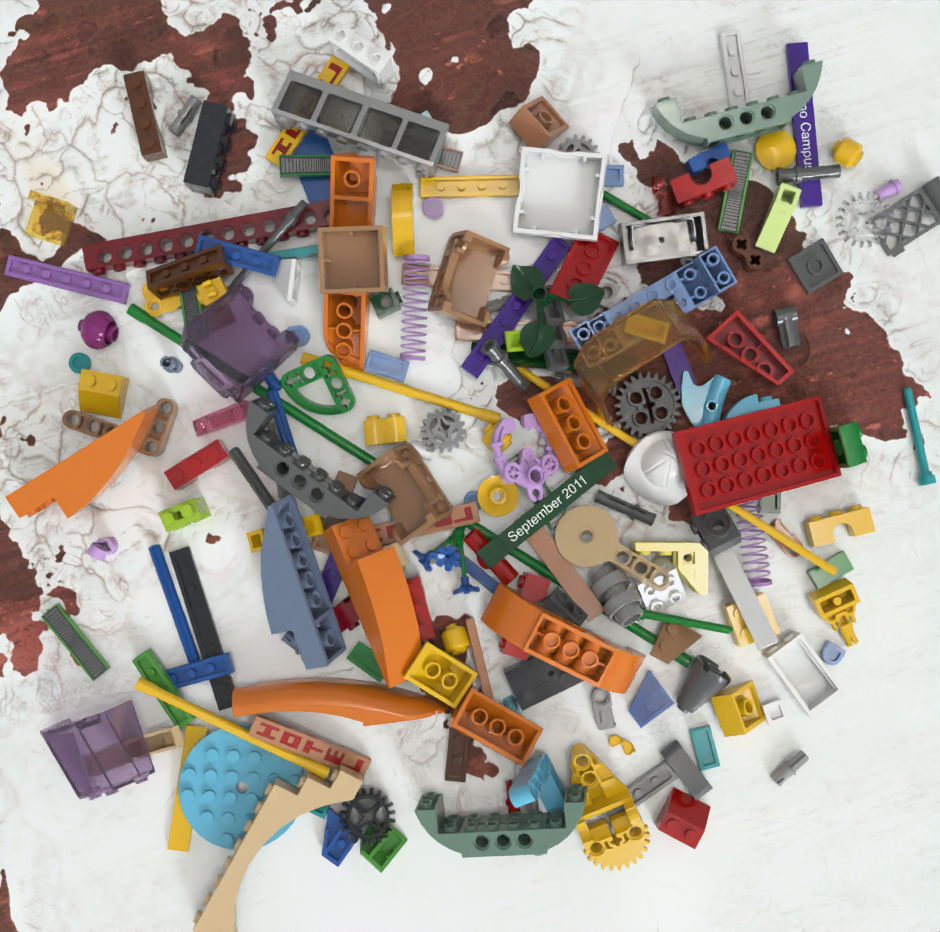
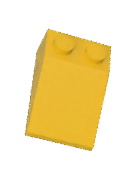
M426 641L403 677L455 709L478 673L457 657Z

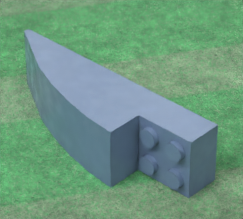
M289 493L268 506L261 548L262 591L271 634L293 631L294 639L301 653V659L307 670L328 666L347 648L295 497Z

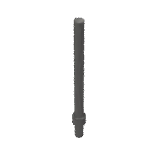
M301 200L292 211H289L284 216L285 220L259 251L268 253L291 225H295L299 220V215L308 206L304 200ZM243 268L227 287L230 296L252 272L251 270Z

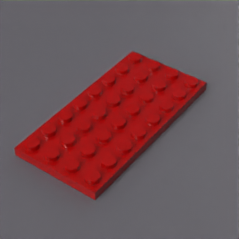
M821 395L671 433L693 516L842 476Z

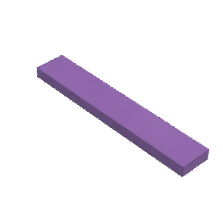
M13 255L8 256L4 272L6 276L125 305L131 287L129 283Z

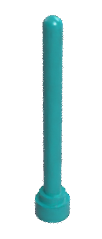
M906 387L903 393L921 471L918 478L919 486L936 483L935 475H932V471H929L912 389Z

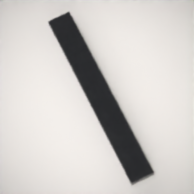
M188 546L169 552L202 659L224 653L191 547ZM231 674L210 679L209 681L219 711L232 707V692L235 685Z

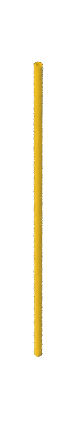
M516 367L527 380L541 389L546 390L552 386L526 368ZM586 408L594 423L632 447L638 442L629 434ZM741 506L727 507L834 576L838 571V568Z

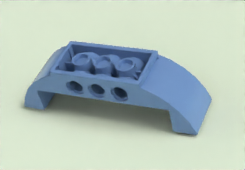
M714 246L697 256L692 262L590 321L586 320L570 329L569 333L589 367H593L644 339L623 332L628 312L670 324L737 283V280L718 247Z

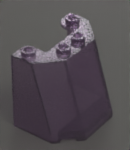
M241 282L184 325L180 343L183 351L193 359L190 362L192 368L223 398L227 399L230 396L238 403H241L297 350L300 342L294 331L284 329L280 334L275 326L266 321L261 312L256 311L252 307L254 294L250 288L245 287Z
M132 700L78 720L71 721L68 718L39 731L79 800L88 797L89 800H94L101 797L103 793L106 796L115 794L121 787L134 782L140 784L147 781L148 776L155 772Z

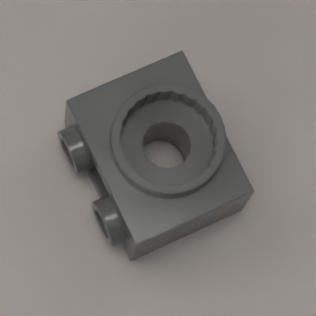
M725 508L698 516L691 515V524L689 526L694 535H699L701 539L699 541L700 544L709 552L711 557L741 543V533ZM716 525H720L723 527V529L720 531H716L713 529V527Z
M559 587L538 605L578 626H581L588 617L583 609Z

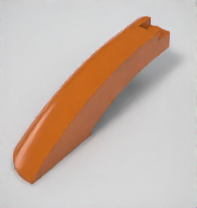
M307 677L258 682L254 686L234 688L232 692L233 717L279 711H303L353 719L363 722L364 727L423 719L435 715L436 711L437 714H441L449 709V705L420 693L395 686L388 689L386 684L346 678Z

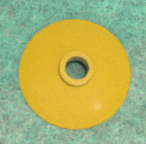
M495 475L482 482L478 489L477 499L485 513L495 517H502L515 509L519 500V492L515 483L506 484L501 480L500 475ZM496 492H499L501 494L500 500L494 499V494Z

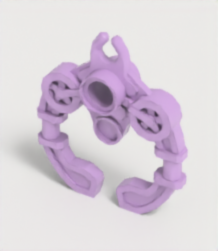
M531 413L521 416V426L528 430L536 428L540 436L545 437L547 447H544L545 455L537 458L533 449L527 447L519 451L518 464L516 462H508L507 455H502L500 446L504 445V435L512 433L516 429V424L513 417L502 419L496 425L491 444H489L490 448L493 449L495 457L493 462H495L500 472V478L506 484L517 483L526 488L527 495L533 502H536L537 499L540 501L544 494L543 483L549 475L556 473L559 469L557 456L537 418ZM534 489H537L539 492L537 498L532 493Z

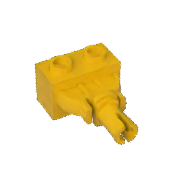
M844 577L807 594L814 613L830 623L834 631L840 629L847 647L853 646L852 642L854 644L859 642L854 633L852 622H856L854 616L856 604L861 601L851 581Z

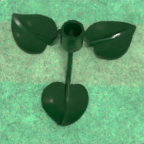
M513 265L511 269V286L514 294L524 301L532 298L537 305L540 317V324L535 321L529 322L520 332V342L526 356L534 357L541 355L554 342V329L550 325H544L542 308L547 307L552 299L566 304L571 303L570 307L574 314L588 316L598 308L605 295V291L595 284L578 283L568 290L570 299L567 300L548 292L544 287L545 277L540 269L533 266Z

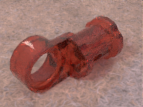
M664 175L652 176V193L655 195V199L658 200L659 212H657V217L675 215L672 205L674 193L666 192Z

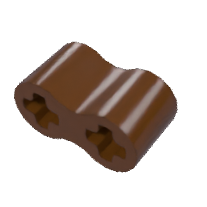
M738 235L729 243V253L741 261L742 267L746 272H755L763 266L765 261L763 254L753 249L751 241L747 236ZM741 243L743 246L737 249L736 246ZM755 259V264L751 265L750 261Z

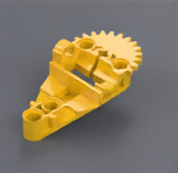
M581 743L573 745L570 749V785L581 784L582 786H588L584 811L576 826L585 847L583 850L584 855L589 854L587 856L588 861L594 860V866L601 863V869L603 870L607 865H609L610 871L613 870L614 866H617L618 870L621 871L623 864L630 868V861L637 864L636 857L643 859L641 852L648 851V848L645 846L650 844V840L647 838L651 835L649 831H646L649 829L648 825L643 824L629 789L586 745ZM624 805L625 811L610 816L615 834L611 833L606 819L588 825L586 819Z

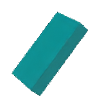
M710 725L689 729L699 770L703 771L719 767L720 762Z

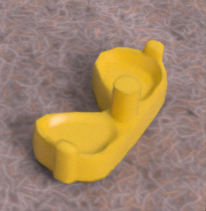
M616 734L609 736L608 742L611 747L622 744L626 755L636 752L634 745Z

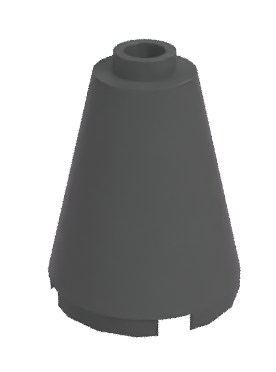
M696 655L676 699L677 707L686 714L688 712L694 713L732 681L727 672L723 671L721 673L718 669L719 665L703 655Z

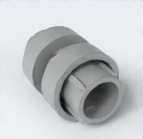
M608 564L592 574L591 581L594 585L591 590L599 602H607L603 610L610 621H616L621 627H626L642 617L643 610L640 607L642 599L636 589H627L631 582L623 570H617L616 567Z

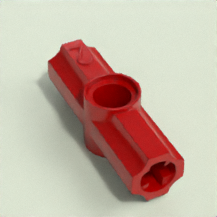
M474 528L464 537L463 541L477 555L479 565L483 569H489L476 553L489 541L477 528ZM505 558L490 569L505 585L511 583L518 575V572Z

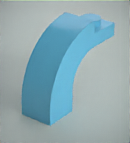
M757 394L745 397L734 403L727 410L722 420L780 406L779 398L772 399V396L759 398L760 402H758Z

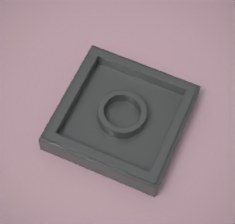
M823 238L786 260L806 295L844 274Z

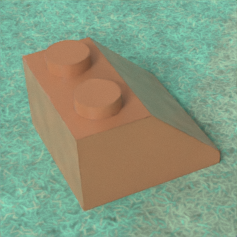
M543 96L523 105L508 122L513 131L525 141L527 147L546 148L570 127Z

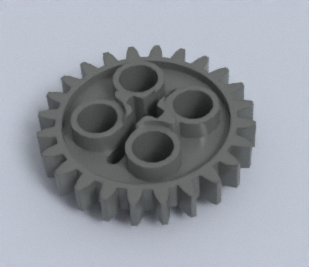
M649 372L645 374V378H643L641 373H638L637 380L631 376V384L624 381L625 389H618L622 395L615 396V399L619 401V403L613 405V407L619 408L615 416L621 415L618 423H625L623 430L631 429L629 435L637 432V438H641L643 434L646 436L656 431H665L664 428L672 430L673 428L670 423L676 424L678 422L674 416L681 415L680 412L676 411V408L682 407L681 404L676 403V400H679L681 396L674 395L678 389L671 390L672 381L667 384L664 383L665 376L659 380L658 373H655L653 378H651ZM642 388H644L646 391L647 403L652 404V407L649 408V411L654 421L653 424L650 423L648 409L643 408V405L646 404V400L642 393ZM652 388L659 390L660 396L658 399L651 397L650 390ZM632 393L639 395L640 401L638 404L630 401ZM657 408H662L665 411L663 419H659L656 416L655 411ZM637 413H642L645 416L643 424L636 422L635 416Z

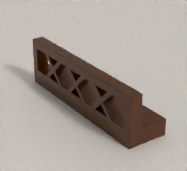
M221 244L145 271L147 289L160 300L195 288L205 281L219 276L223 278L235 273L234 267L226 260L225 249ZM221 267H224V268H225V269H222V270H215V269H218V268H221Z

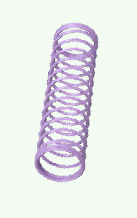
M405 254L404 259L413 261H406L403 264L407 267L417 269H408L403 271V273L406 275L416 277L404 278L403 281L405 283L415 285L405 286L402 289L416 294H406L403 295L402 298L419 302H407L402 304L403 307L417 310L403 311L401 313L402 315L416 318L403 319L401 320V322L404 324L415 325L418 327H405L401 328V331L421 335H406L400 337L403 340L420 343L401 344L400 347L419 351L402 352L400 353L399 359L425 361V356H412L406 354L425 353L426 350L407 346L424 345L426 344V342L414 339H407V337H423L427 334L415 331H408L405 329L427 328V325L409 323L404 321L428 319L427 317L406 314L411 312L428 311V309L407 306L408 304H424L428 303V301L408 298L406 296L428 295L429 293L409 290L405 288L429 286L428 284L415 283L406 280L428 279L429 276L411 274L407 272L429 270V268L408 265L407 263L430 262V256L420 254Z
M756 499V501L739 505L742 508H758L749 511L750 513L761 510L762 508L760 506H745L757 503L761 499ZM753 514L755 516H759L758 518L763 517V515L761 514ZM747 520L737 522V524H752ZM756 526L739 530V532H762L742 537L741 540H764L740 547L765 548L741 555L767 556L742 563L767 564L763 567L744 570V572H768L765 575L748 578V580H757L750 582L752 588L772 585L771 579L762 578L770 575L771 572L760 570L768 567L770 564L758 562L767 559L769 556L767 554H756L768 549L765 546H754L766 542L764 538H753L765 533L763 530H751L758 528Z

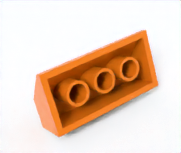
M570 377L527 399L565 473L577 470L609 451Z
M470 688L461 699L447 723L453 729L523 767L543 731L542 727L473 688Z

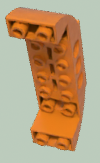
M499 582L480 618L490 629L523 651L591 685L614 693L625 694L628 691L646 657L645 654L629 646L627 649H624L522 598L517 590Z

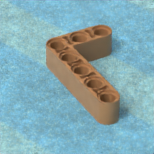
M162 398L157 401L156 404L159 409L138 453L154 457L163 454L179 410L178 404L168 398ZM169 402L171 410L165 414L163 406ZM75 410L65 412L62 418L63 424L67 428L95 438H100L113 428L119 426L118 424ZM74 415L78 416V423L76 425H73L71 421ZM94 421L98 423V429L95 432L91 430V424ZM159 422L164 424V430L161 433L156 431V426ZM152 442L157 444V450L154 453L149 450V445Z

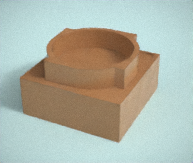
M385 226L317 228L320 294L389 292Z

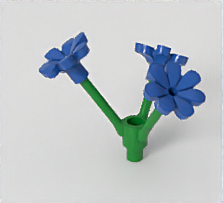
M460 526L453 530L452 535L434 550L430 549L425 554L416 549L412 551L419 558V563L424 566L427 572L433 570L430 566L432 558L438 559L436 562L438 567L445 565L446 571H451L452 565L458 567L461 563V586L453 590V595L462 592L463 594L480 592L479 587L472 586L469 583V576L466 573L463 549L465 526ZM455 547L459 548V552L454 550Z

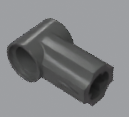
M792 305L773 309L772 319L774 326L778 329L781 348L801 345L797 329L798 313L796 307Z

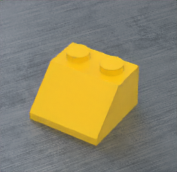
M82 369L78 385L80 411L122 419L129 378Z
M753 680L721 690L711 698L724 737L745 735L766 720Z

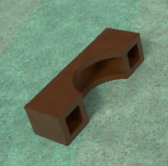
M143 70L123 75L142 157L147 162L168 158L164 138L160 132L154 112V95L150 78Z

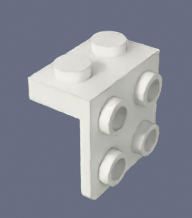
M668 556L658 558L652 562L668 572L670 584L666 590L656 591L631 577L639 589L645 608L648 611L660 612L686 599L677 570ZM641 566L636 569V572L639 574H643L647 571L646 566ZM657 576L654 579V582L659 585L664 584L666 581L663 576Z

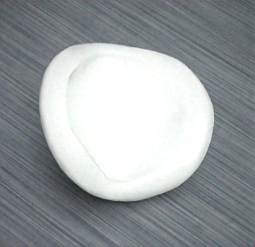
M656 431L640 439L628 454L624 466V476L630 487L643 499L664 506L677 504L687 496L671 433H674L672 431Z

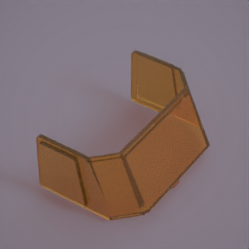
M653 299L647 304L640 305L625 316L617 317L614 319V323L599 331L590 340L585 342L573 364L580 377L578 381L589 404L607 426H614L604 403L612 385L679 342L685 340L707 366L711 365L710 360L712 358L706 340L694 327L675 300Z

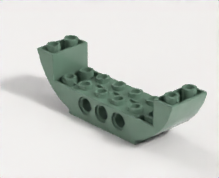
M815 59L803 62L802 66L792 76L795 90L787 93L785 97L779 98V95L768 97L765 102L751 101L745 104L746 107L742 108L731 106L722 113L717 114V111H712L704 114L702 118L696 119V116L684 119L683 123L681 122L676 98L663 97L654 104L651 114L666 133L686 144L700 146L702 151L711 149L724 142L731 144L768 133L782 131L792 122L791 119L804 107L816 90L821 76L823 61L815 62Z
M573 784L570 787H566L564 811L557 809L543 813L536 810L524 814L515 811L503 815L495 812L483 816L474 813L463 817L454 814L445 817L443 794H436V792L422 794L414 811L420 824L432 838L446 848L462 854V858L547 854L548 849L561 843L576 828L584 811L588 786Z

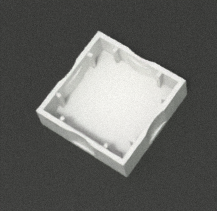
M522 146L519 172L520 190L516 201L513 232L522 235L598 242L608 159L607 154L579 151L559 152L553 149Z

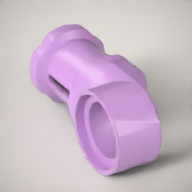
M113 537L100 538L96 542L91 543L87 554L97 560L104 561L107 555L114 554L118 550L117 540ZM108 542L107 546L109 547V550L106 549L105 545H103L104 543Z

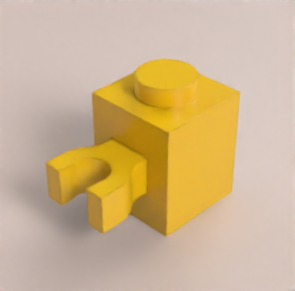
M220 276L196 286L199 291L196 295L200 304H204L209 309L232 299L224 280Z

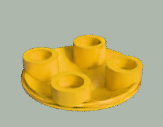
M783 130L761 135L755 144L756 157L766 170H776L777 167L784 169L795 159L796 143L793 137Z

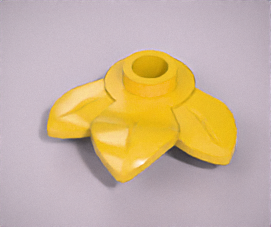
M147 282L145 283L142 294L146 300L145 310L149 315L158 317L164 312L172 313L181 306L179 296L173 295L160 300L147 289ZM155 303L159 304V308L157 310H153L152 308L153 304Z

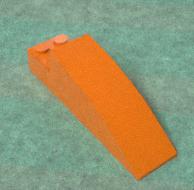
M155 404L139 412L6 496L5 498L18 517L21 518L28 515L30 518L52 503L57 502L69 519L98 499L119 478L139 451L159 409L158 405Z
M370 516L349 519L335 524L323 531V534L388 689L407 681L403 676L422 649L417 618L402 566L394 546L383 550Z

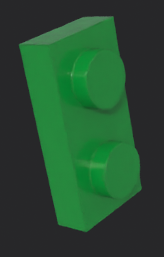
M358 641L346 659L380 683L384 677L372 649Z

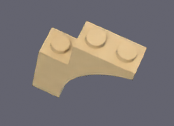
M178 725L159 727L139 736L127 737L83 756L89 775H98L126 763L184 746V735Z

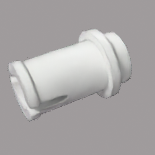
M411 441L410 444L414 446L422 458L432 460L434 455L433 448L418 444V441Z

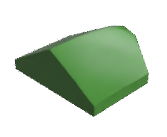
M390 823L388 825L393 830L388 831L385 829L388 837L384 838L380 835L381 843H377L374 838L373 846H369L368 840H366L365 846L360 844V855L380 873L384 871L408 840ZM369 826L363 834L371 835L377 831Z

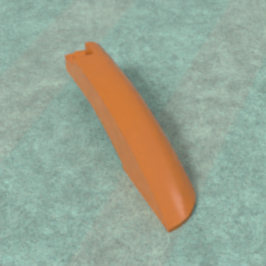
M342 152L331 155L329 227L375 225L376 156L359 155L354 152ZM371 293L324 294L323 334L330 353H333L344 366L364 372L370 312L369 298Z

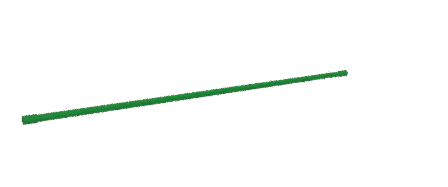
M134 303L129 306L127 314L134 319L151 327L259 397H267V392L269 391L265 387L194 342H187L186 337L152 317ZM280 398L286 414L367 465H370L377 459ZM478 522L464 525L469 530L477 528L489 542L497 536V534ZM515 548L509 553L518 561L561 587L543 563L519 548ZM636 622L624 627L651 645L654 644L657 636ZM683 652L674 661L687 668L693 657Z

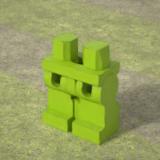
M204 497L192 498L158 512L166 532L171 530L177 531L191 525V522L196 523L212 516Z

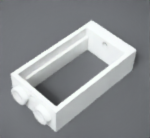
M791 631L782 638L783 641L778 645L773 644L766 649L767 653L763 657L809 718L814 719L846 694L803 635L795 631L793 633ZM796 641L831 687L808 705L773 659Z

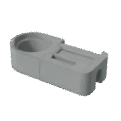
M596 687L591 693L597 727L599 730L615 728L616 723L612 707H610L613 706L611 695L608 690ZM598 691L606 692L607 698L605 701H596L595 695Z

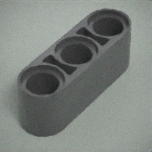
M677 740L660 751L696 801L713 789Z

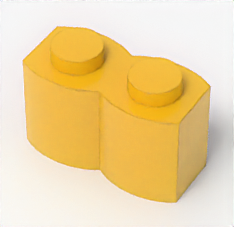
M400 413L388 414V418L380 419L379 415L367 416V420H363L366 446L407 442L405 416H400Z

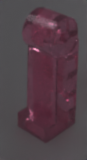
M242 400L192 421L197 437L245 422L249 401Z

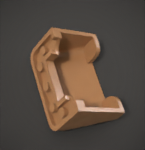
M469 230L453 233L444 251L429 299L428 311L480 328H486L491 320L489 308L485 306L497 269L506 266L509 262L510 248Z
M409 443L391 448L356 474L361 486L365 489L374 490L380 484L382 487L385 485L393 490V495L396 498L387 506V509L397 523L392 528V536L400 546L444 520L453 512L450 502L414 446Z

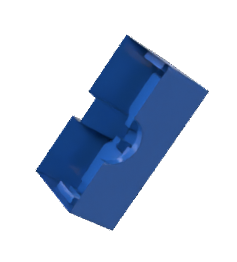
M726 142L688 159L684 166L690 176L693 177L706 171L709 164L726 157L730 158L731 153Z

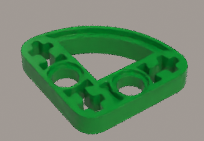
M333 355L321 356L287 372L281 378V385L287 395L297 405L309 412L320 415H338L350 411L356 404V398L338 360ZM325 359H327L328 362L332 361L333 364L330 366L332 372L337 370L338 373H335L328 377L327 374H330L331 372L328 367L324 368L323 364L325 363ZM306 367L314 369L315 376L313 378L305 376L304 370ZM298 375H300L301 379L295 381L293 383L294 386L292 384H287L286 381L289 379L288 376H290V378H295ZM323 377L336 405L315 403L304 397L297 389ZM337 377L342 380L341 388L337 389L332 386L333 378ZM346 389L347 392H344L343 395L346 399L351 400L349 407L346 404L342 405L343 396L342 394L337 396L336 393Z

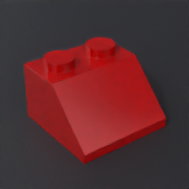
M673 786L654 824L659 831L696 849L705 832L711 806L700 800L696 801L693 796Z

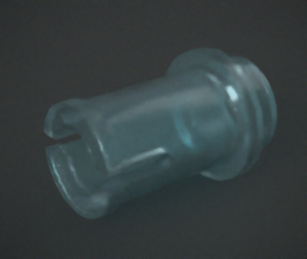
M509 695L502 699L503 706L524 717L516 703V697L514 698L513 695Z

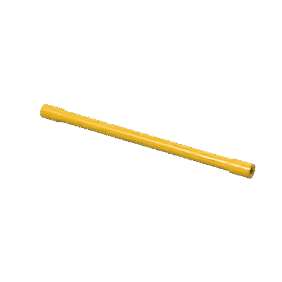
M303 352L300 364L304 365L319 358V356ZM325 360L324 368L328 367L330 372H332L330 367L333 364L332 361L328 362ZM339 364L345 377L450 410L453 409L488 423L496 424L499 422L501 413L478 408Z
M142 677L138 679L134 689L173 705L288 760L316 776L326 779L331 769L315 760L251 737L247 734L248 729L166 691Z

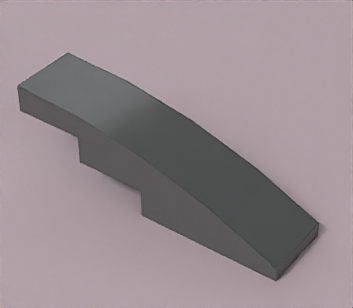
M544 285L549 292L552 285ZM552 299L547 307L542 308L544 325L553 327L555 338L551 347L543 354L548 371L567 370L570 365L564 347L568 343L562 326L566 320L560 301ZM537 309L538 323L540 324V317Z

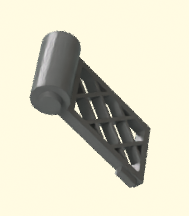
M939 176L866 221V224L887 256L892 254L893 257H896L905 251V245L940 224ZM916 194L922 200L921 208L910 206L911 199ZM894 208L905 209L903 220L892 218ZM909 210L920 212L917 223L906 221ZM923 213L931 214L935 222L931 225L921 224ZM877 219L887 220L885 231L877 230L873 222ZM891 221L902 223L900 234L888 232ZM905 224L916 226L915 235L912 237L903 235ZM887 235L899 237L897 246L891 250L886 244Z

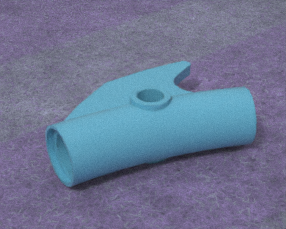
M688 371L683 372L681 405L694 427L720 421L724 400L732 381L715 374L704 385L696 386L693 384ZM709 403L712 405L711 410L708 408Z

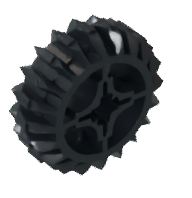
M362 788V795L357 792L355 799L349 801L350 804L342 803V806L347 809L346 811H339L340 815H345V819H340L339 823L346 822L347 826L341 828V830L344 832L349 829L350 832L346 835V838L349 839L354 835V844L360 838L361 846H365L366 840H368L369 846H373L374 838L377 843H381L380 835L384 838L388 837L385 829L388 831L393 830L388 823H395L396 820L389 818V815H393L396 812L395 810H388V807H391L393 802L386 804L385 801L388 799V796L385 795L381 799V790H378L376 795H373L374 788L369 789V794H367L365 788ZM361 799H371L377 803L370 809H367L360 805L358 801ZM353 807L359 815V819L354 826L351 823L350 817ZM380 808H382L384 814L382 826L379 825L376 819V813ZM373 811L371 813L372 822L369 820L362 822L363 812L369 813ZM364 825H369L377 832L371 835H364L359 833L358 830Z

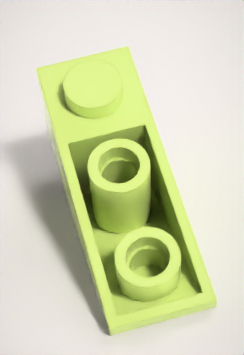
M781 183L776 188L757 238L756 247L775 253L795 210L802 191L801 189L785 183Z

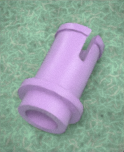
M891 179L888 184L874 190L873 194L878 202H882L893 194L898 195L900 190L903 189L902 184L898 179Z

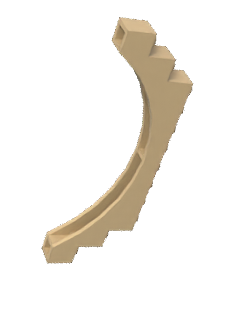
M340 764L338 769L334 768L329 780L308 771L305 776L302 775L296 787L277 777L273 783L269 782L263 793L266 795L263 801H258L253 811L256 814L252 820H247L243 831H245L243 837H238L233 846L235 850L233 855L227 856L223 864L225 869L222 875L217 874L212 884L215 886L213 891L207 892L202 902L204 904L201 911L197 910L192 920L195 923L193 932H237L236 900L239 887L249 864L261 847L280 828L300 815L324 805L353 800L363 783V775Z

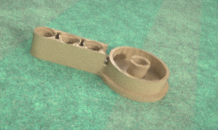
M591 505L578 506L566 512L559 520L555 531V542L560 554L569 563L579 567H594L608 562L656 591H664L669 587L670 581L667 571L619 543L617 526L613 518L603 509ZM590 534L593 538L589 542H583L581 536ZM621 555L629 557L626 563H620L617 559ZM640 565L647 567V571L643 574L636 572V568ZM657 576H663L666 581L664 584L659 585L654 582V579Z

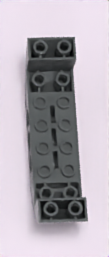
M260 397L249 402L246 414V433L251 452L259 464L256 468L326 519L328 516L339 519L367 517L386 508L396 498L393 495V490L385 485L382 487L379 484L363 503L359 495L347 491L345 485L340 481L332 480L324 469L316 468L312 465V461L308 457L297 454L292 445L277 439L278 435L271 430H265L279 410L271 399Z

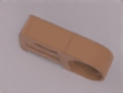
M774 519L769 524L803 546V543L797 536L792 533L790 534L780 522L781 519ZM767 534L787 556L797 557L800 555L797 552L790 553L787 548L788 546Z

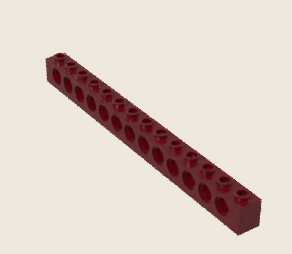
M330 200L308 203V206L299 215V220L295 226L288 228L278 242L287 241L292 236H297V238L310 236L309 233L317 232V228L329 227V221L326 219V216L330 213ZM296 206L82 245L85 268L93 275L99 276L106 274V271L109 270L121 272L127 270L126 267L131 266L143 268L147 266V263L152 262L164 264L167 263L168 259L175 258L177 260L195 253L199 234L204 236L214 235L215 239L247 248L249 244L264 245L285 220L284 216ZM309 216L316 217L315 223L311 225L306 224V219ZM268 224H275V229L272 232H266ZM249 227H254V234L246 236V230ZM228 231H234V237L230 240H226V233ZM192 238V246L185 247V241ZM168 242H172V249L170 251H165V245ZM152 246V252L149 255H145V248ZM127 250H131L132 255L125 259L124 253ZM111 253V260L104 263V256Z

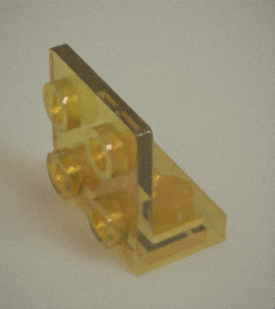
M30 190L28 198L34 202V207L25 234L65 247L78 208L69 202Z

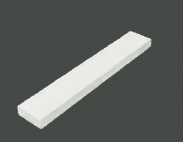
M731 547L713 556L758 651L778 643V639L733 548Z

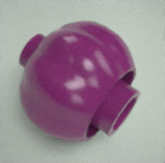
M93 311L78 323V331H80L81 338L92 349L106 348L118 338L119 328L114 318L106 311Z

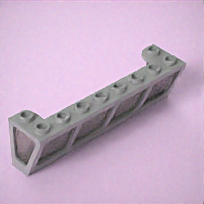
M293 70L289 71L271 109L278 126L283 129L290 130V128L296 127L303 131L308 129L316 131L315 134L320 137L327 138L330 136L336 138L335 141L344 145L351 143L356 145L355 147L361 151H374L381 158L387 159L391 157L396 159L397 163L405 166L408 163L412 164L413 168L417 170L416 174L423 177H428V175L434 176L449 132V124Z

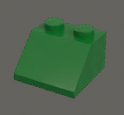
M857 421L829 428L840 468H850L867 462L868 452L866 446L862 444V429L860 425H857Z

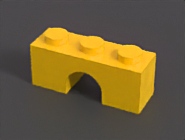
M861 504L849 506V510L844 512L841 509L830 511L829 516L821 517V514L808 517L809 521L803 522L807 540L811 547L835 542L833 531L836 525L840 523L846 526L849 536L856 537L875 532L870 508L862 507Z

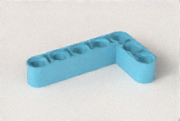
M546 753L527 760L525 766H522L511 785L509 797L515 808L536 801L540 796L547 812L557 809L564 811L566 791Z

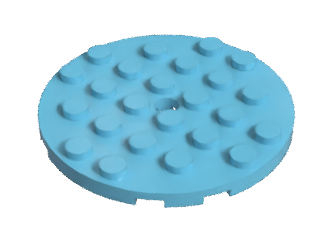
M249 723L238 724L248 730L251 726ZM220 728L202 738L187 756L179 777V800L188 823L201 837L219 847L234 850L233 846L237 838H242L245 833L243 828L247 820H252L256 814L253 812L259 800L263 801L266 795L263 793L268 783H273L277 777L296 787L302 775L305 776L302 767ZM241 781L247 783L248 790L244 792L239 791L236 786L237 783ZM295 819L280 828L264 845L282 836L294 823Z

